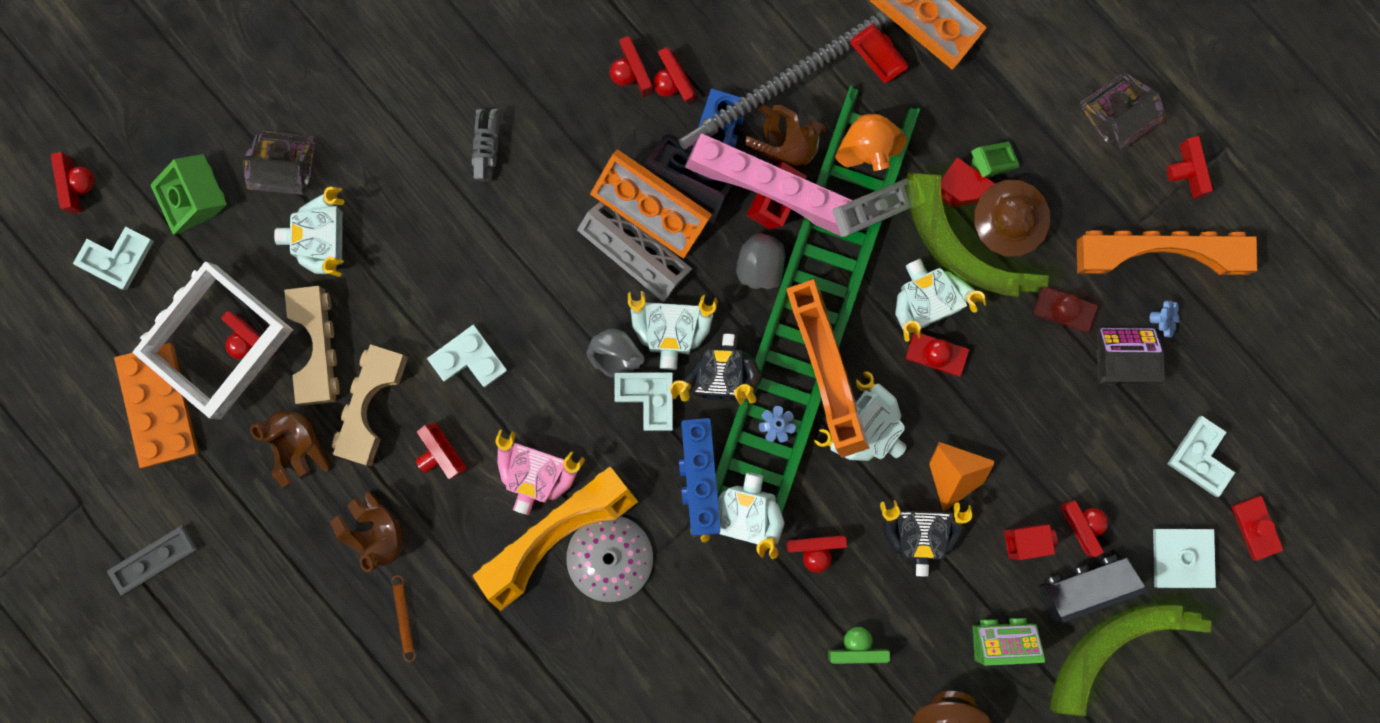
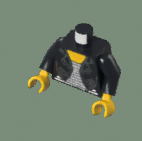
M723 334L721 349H706L703 357L700 358L691 372L682 381H675L671 384L670 392L673 399L680 394L682 401H688L690 399L689 392L693 391L692 394L703 399L738 401L740 405L743 402H750L752 404L756 402L754 394L757 392L762 381V375L753 357L744 351L738 350L740 336Z
M894 500V507L889 510L886 509L884 502L880 503L883 514V535L892 550L899 553L900 558H913V576H930V560L944 559L945 555L951 554L963 535L966 523L972 518L971 505L968 506L966 512H959L960 503H955L954 517L953 513L900 511L896 500Z

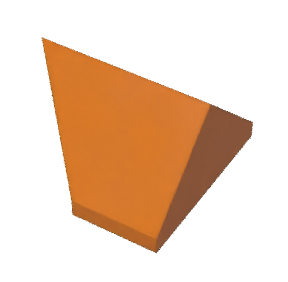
M941 442L938 443L929 465L943 512L984 484L994 465L993 460Z

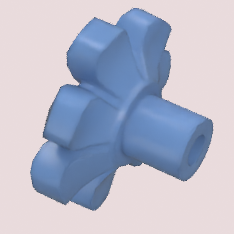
M1164 301L1161 312H1151L1150 322L1159 324V330L1164 331V337H1172L1176 330V323H1179L1178 303Z
M775 406L773 413L769 410L762 413L761 417L765 422L759 424V431L768 432L765 436L767 441L773 442L777 437L778 441L782 443L788 440L786 433H794L796 426L789 423L794 418L790 411L783 414V408Z

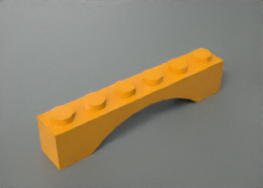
M609 467L604 472L599 473L594 480L581 490L575 492L561 506L552 510L546 518L531 527L517 541L508 545L493 560L484 564L472 576L486 598L501 611L524 593L527 582L536 565L545 553L559 540L586 525L600 521L616 520L638 501L615 471Z

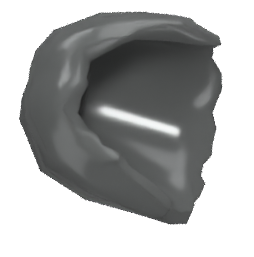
M763 233L753 234L741 247L736 274L740 282L748 285L750 288L771 289L779 287L786 270L784 246L774 236Z
M615 328L607 329L595 335L586 352L593 367L611 378L615 376V373H631L635 369L640 368V364H643L645 361L644 356L634 341L625 332Z

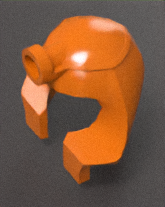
M877 114L862 115L857 118L845 135L836 154V159L845 167L866 162L872 164L874 171L891 167L889 158L902 152L907 138L886 117Z

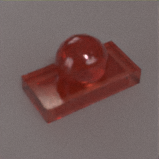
M1043 286L1032 314L1088 333L1098 305L1081 300L1072 294H1064Z

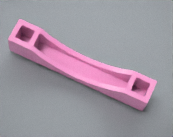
M702 133L698 137L685 168L710 179L737 185L769 197L801 214L816 226L841 236L832 209L852 200Z

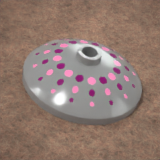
M620 516L616 520L596 522L579 528L572 536L567 549V568L574 584L588 597L603 602L621 601L637 593L648 580L653 566L652 546L642 528L625 517ZM606 553H611L614 556L612 564L604 562L603 557Z

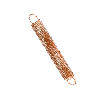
M393 585L392 587L395 588L393 589L395 591L393 592L395 594L394 597L397 598L394 599L397 601L395 606L397 607L396 610L399 611L397 612L399 614L397 619L400 620L398 623H400L399 629L400 633H402L400 635L402 636L401 639H403L401 640L403 642L402 648L405 653L412 652L410 650L414 652L415 650L410 648H414V646L407 644H413L407 641L413 640L407 638H412V636L407 635L412 634L407 632H411V630L407 629H411V627L407 626L410 625L407 623L410 622L407 620L409 615L407 614L408 611L404 610L408 609L404 607L407 606L404 604L407 603L404 601L406 600L404 598L405 595L402 594L405 593L402 591L405 590L402 588L404 585Z

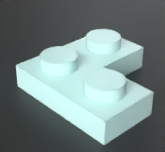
M125 227L112 251L86 239L73 264L127 291L154 241Z
M474 325L427 358L444 382H447L468 366L481 385L486 388L508 372Z
M615 373V402H643L644 431H672V395L670 392L672 373Z
M1203 416L1197 418L1167 463L1215 497L1221 495L1235 472L1211 457L1226 432Z

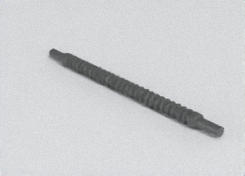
M880 10L876 13V16L870 17V21L864 20L863 24L857 25V29L852 28L851 33L845 32L844 37H838V41L832 40L831 45H825V49L819 48L818 53H812V57L806 56L805 61H799V65L793 64L792 69H786V73L780 72L779 77L774 76L773 82L768 80L766 86L760 85V90L754 89L753 94L747 93L746 98L740 97V102L734 101L733 106L727 105L726 111L721 109L719 115L715 113L713 118L708 117L703 120L700 127L679 139L681 147L686 149L696 143L701 133L710 137L718 133V128L724 129V124L731 125V120L737 121L738 116L744 117L745 111L750 113L751 107L756 109L758 103L764 104L765 99L771 100V95L777 96L778 91L784 92V87L790 88L791 83L797 84L798 79L803 80L804 74L809 76L811 71H817V66L822 68L824 63H830V58L835 60L837 55H843V50L847 52L850 50V47L853 48L850 44L851 39L872 23L881 31L882 27L890 26L893 20Z

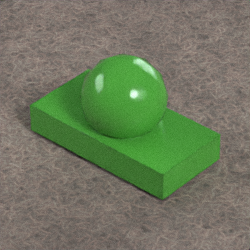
M1010 142L981 146L971 151L973 154L971 167L987 179L997 174L1014 171L1020 167Z
M854 627L847 631L844 637L846 649L828 650V660L832 664L888 663L890 661V653L887 649H871L873 639L870 632L862 627Z

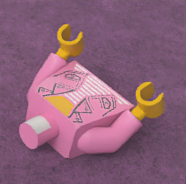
M502 430L499 431L495 440L498 446L497 463L501 481L507 485L506 490L518 493L513 508L514 511L530 515L534 500L547 503L548 500H556L571 488L578 470L585 461L583 457L578 463H574L571 459L573 452H570L565 460L516 443L513 445L516 437L515 432L512 431L510 439L506 440L502 437Z

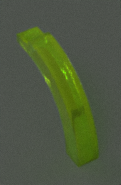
M907 174L908 200L913 221L924 244L944 268L969 285L996 294L1018 297L1019 285H1021V291L1038 292L1039 286L1048 287L1049 275L1006 272L989 266L973 256L956 238L945 216L941 197V175Z
M1173 604L1144 605L1120 612L1102 621L1076 644L1062 665L1052 693L1050 710L1058 714L1086 716L1088 696L1097 673L1105 661L1126 642L1149 632L1167 629L1211 633V621L1202 619V613L1184 612L1182 617L1183 606Z

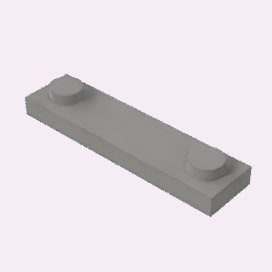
M914 175L832 209L840 234L843 237L925 202L917 177Z

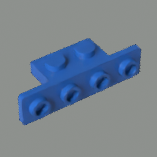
M709 418L683 420L681 424L685 459H679L680 477L686 476L687 487H683L681 490L683 505H689L691 535L719 534L721 529L711 422Z

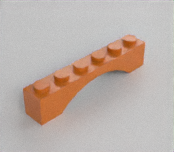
M1087 231L1085 235L1077 240V274H1106L1129 258L1157 252L1176 253L1194 258L1210 267L1219 275H1249L1257 271L1256 237H1246V232L1228 233V236H1218L1217 232H1202L1200 236H1189V232L1178 231L1172 232L1171 236H1160L1159 231L1143 232V236H1132L1131 231L1114 232V235H1103V231Z
M813 279L787 288L793 313L817 379L835 450L843 458L870 449L819 287Z

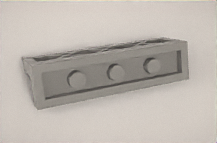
M599 202L587 212L577 231L663 302L670 297L676 286L692 270L690 266L667 247L602 202ZM605 209L613 216V219L606 218L600 211ZM623 229H629L635 234V237L628 236L624 233ZM645 247H651L656 251L657 255H651L645 250ZM667 265L674 266L680 273L676 276L667 268Z

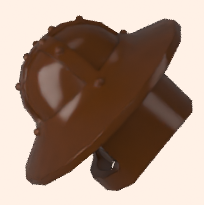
M1004 180L990 186L980 196L974 210V226L979 239L990 251L1002 256L1019 257L1034 251L1044 241L1050 227V210L1045 197L1034 186L1021 180Z
M960 691L940 692L931 700V704L920 708L913 715V723L992 722L988 715L977 709L978 705L973 697ZM947 699H956L968 703V705L963 703H953L944 701H946Z

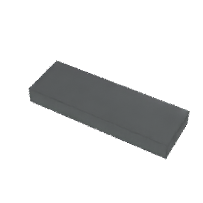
M181 525L107 570V573L119 594L124 596L199 549L186 526Z

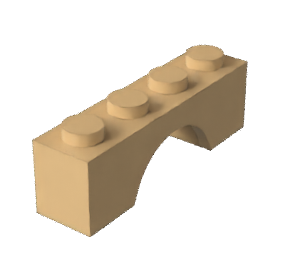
M320 286L285 290L287 318L302 324L309 331L313 342V352L308 364L301 371L293 375L295 404L306 406L336 402V395L339 394L340 389L337 377L334 378L333 366L337 365L335 350L331 349L330 338L334 337L333 323L328 321L327 311L331 310L330 295Z
M370 345L368 350H364L360 359V366H362L359 378L355 377L350 392L353 396L350 405L346 404L342 412L341 420L344 423L341 432L335 434L332 442V448L335 449L333 455L372 466L381 439L371 430L368 424L367 408L371 398L379 390L387 386L399 385L408 357L374 345Z

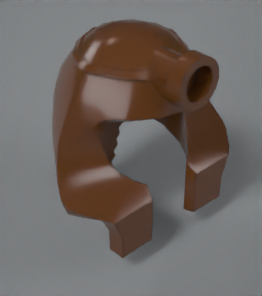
M759 105L757 111L767 117L763 123L766 143L746 136V145L776 163L784 162L794 169L802 168L810 163L817 155L819 138L821 133H825L827 127L817 121H811L810 124L800 128L796 112L782 105H774L773 109L766 105ZM779 114L786 118V136L782 134L778 126Z
M282 410L271 415L263 423L257 422L251 425L250 431L256 440L260 441L263 439V443H270L272 445L274 468L271 474L282 488L292 482L284 469L290 458L291 464L299 477L310 471L305 459L306 453L314 459V462L323 471L328 472L330 470L331 464L315 435L312 424L305 416L295 411Z
M366 492L365 500L368 507L363 505L359 497L353 499L347 506L358 522L374 523L370 530L362 532L349 530L340 514L330 521V524L340 543L346 544L362 554L360 566L363 571L371 572L376 569V566L391 564L401 555L404 549V532L391 513L378 501L373 492Z

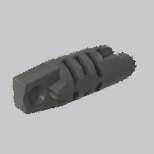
M484 109L476 110L472 166H474V179L481 182H491L493 169L496 167L501 122L500 109H492L489 112L488 129L486 111Z

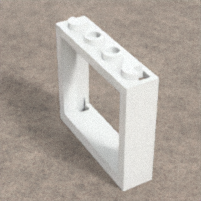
M205 261L198 271H193L192 279L188 284L175 293L174 301L168 309L158 314L155 319V325L149 332L144 333L140 337L142 341L132 353L208 418L222 419L293 329L221 268ZM217 279L266 320L270 326L210 399L160 357L157 352Z

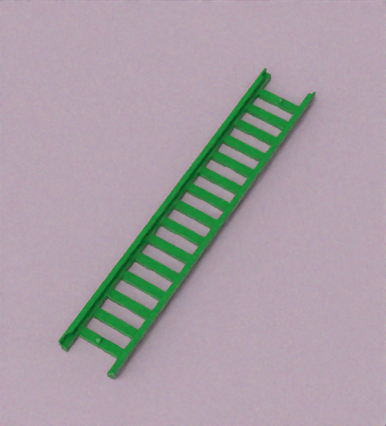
M850 85L816 184L826 188L829 177H833L871 191H877L895 183L920 109H908L903 127L900 129L905 134L907 142L899 155L889 158L891 167L888 168L884 181L834 165L847 125L852 126L857 118L862 116L852 112L859 91ZM804 218L755 359L761 373L765 362L816 379L811 364L770 350L775 335L805 345L800 330L779 324L784 308L793 311L786 289L792 287L793 282L801 284L814 279L820 291L843 299L839 314L827 310L830 323L834 325L833 332L839 348L882 221L868 226L866 234L856 231L842 237L816 226L807 218ZM811 229L860 245L861 249L857 261L806 244ZM802 255L853 272L848 287L797 270ZM762 378L758 387L759 390L807 406L802 422L796 419H792L789 422L796 426L794 432H797L793 448L769 442L766 439L743 432L742 428L747 415L765 421L761 415L767 409L752 405L750 402H743L742 405H739L715 474L717 497L729 488L723 486L728 469L746 475V473L763 475V482L779 487L775 502L778 504L782 514L822 398L817 379L811 394ZM737 443L787 459L788 463L783 476L733 459Z

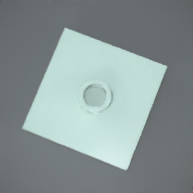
M1153 529L1155 587L1216 588L1214 529Z

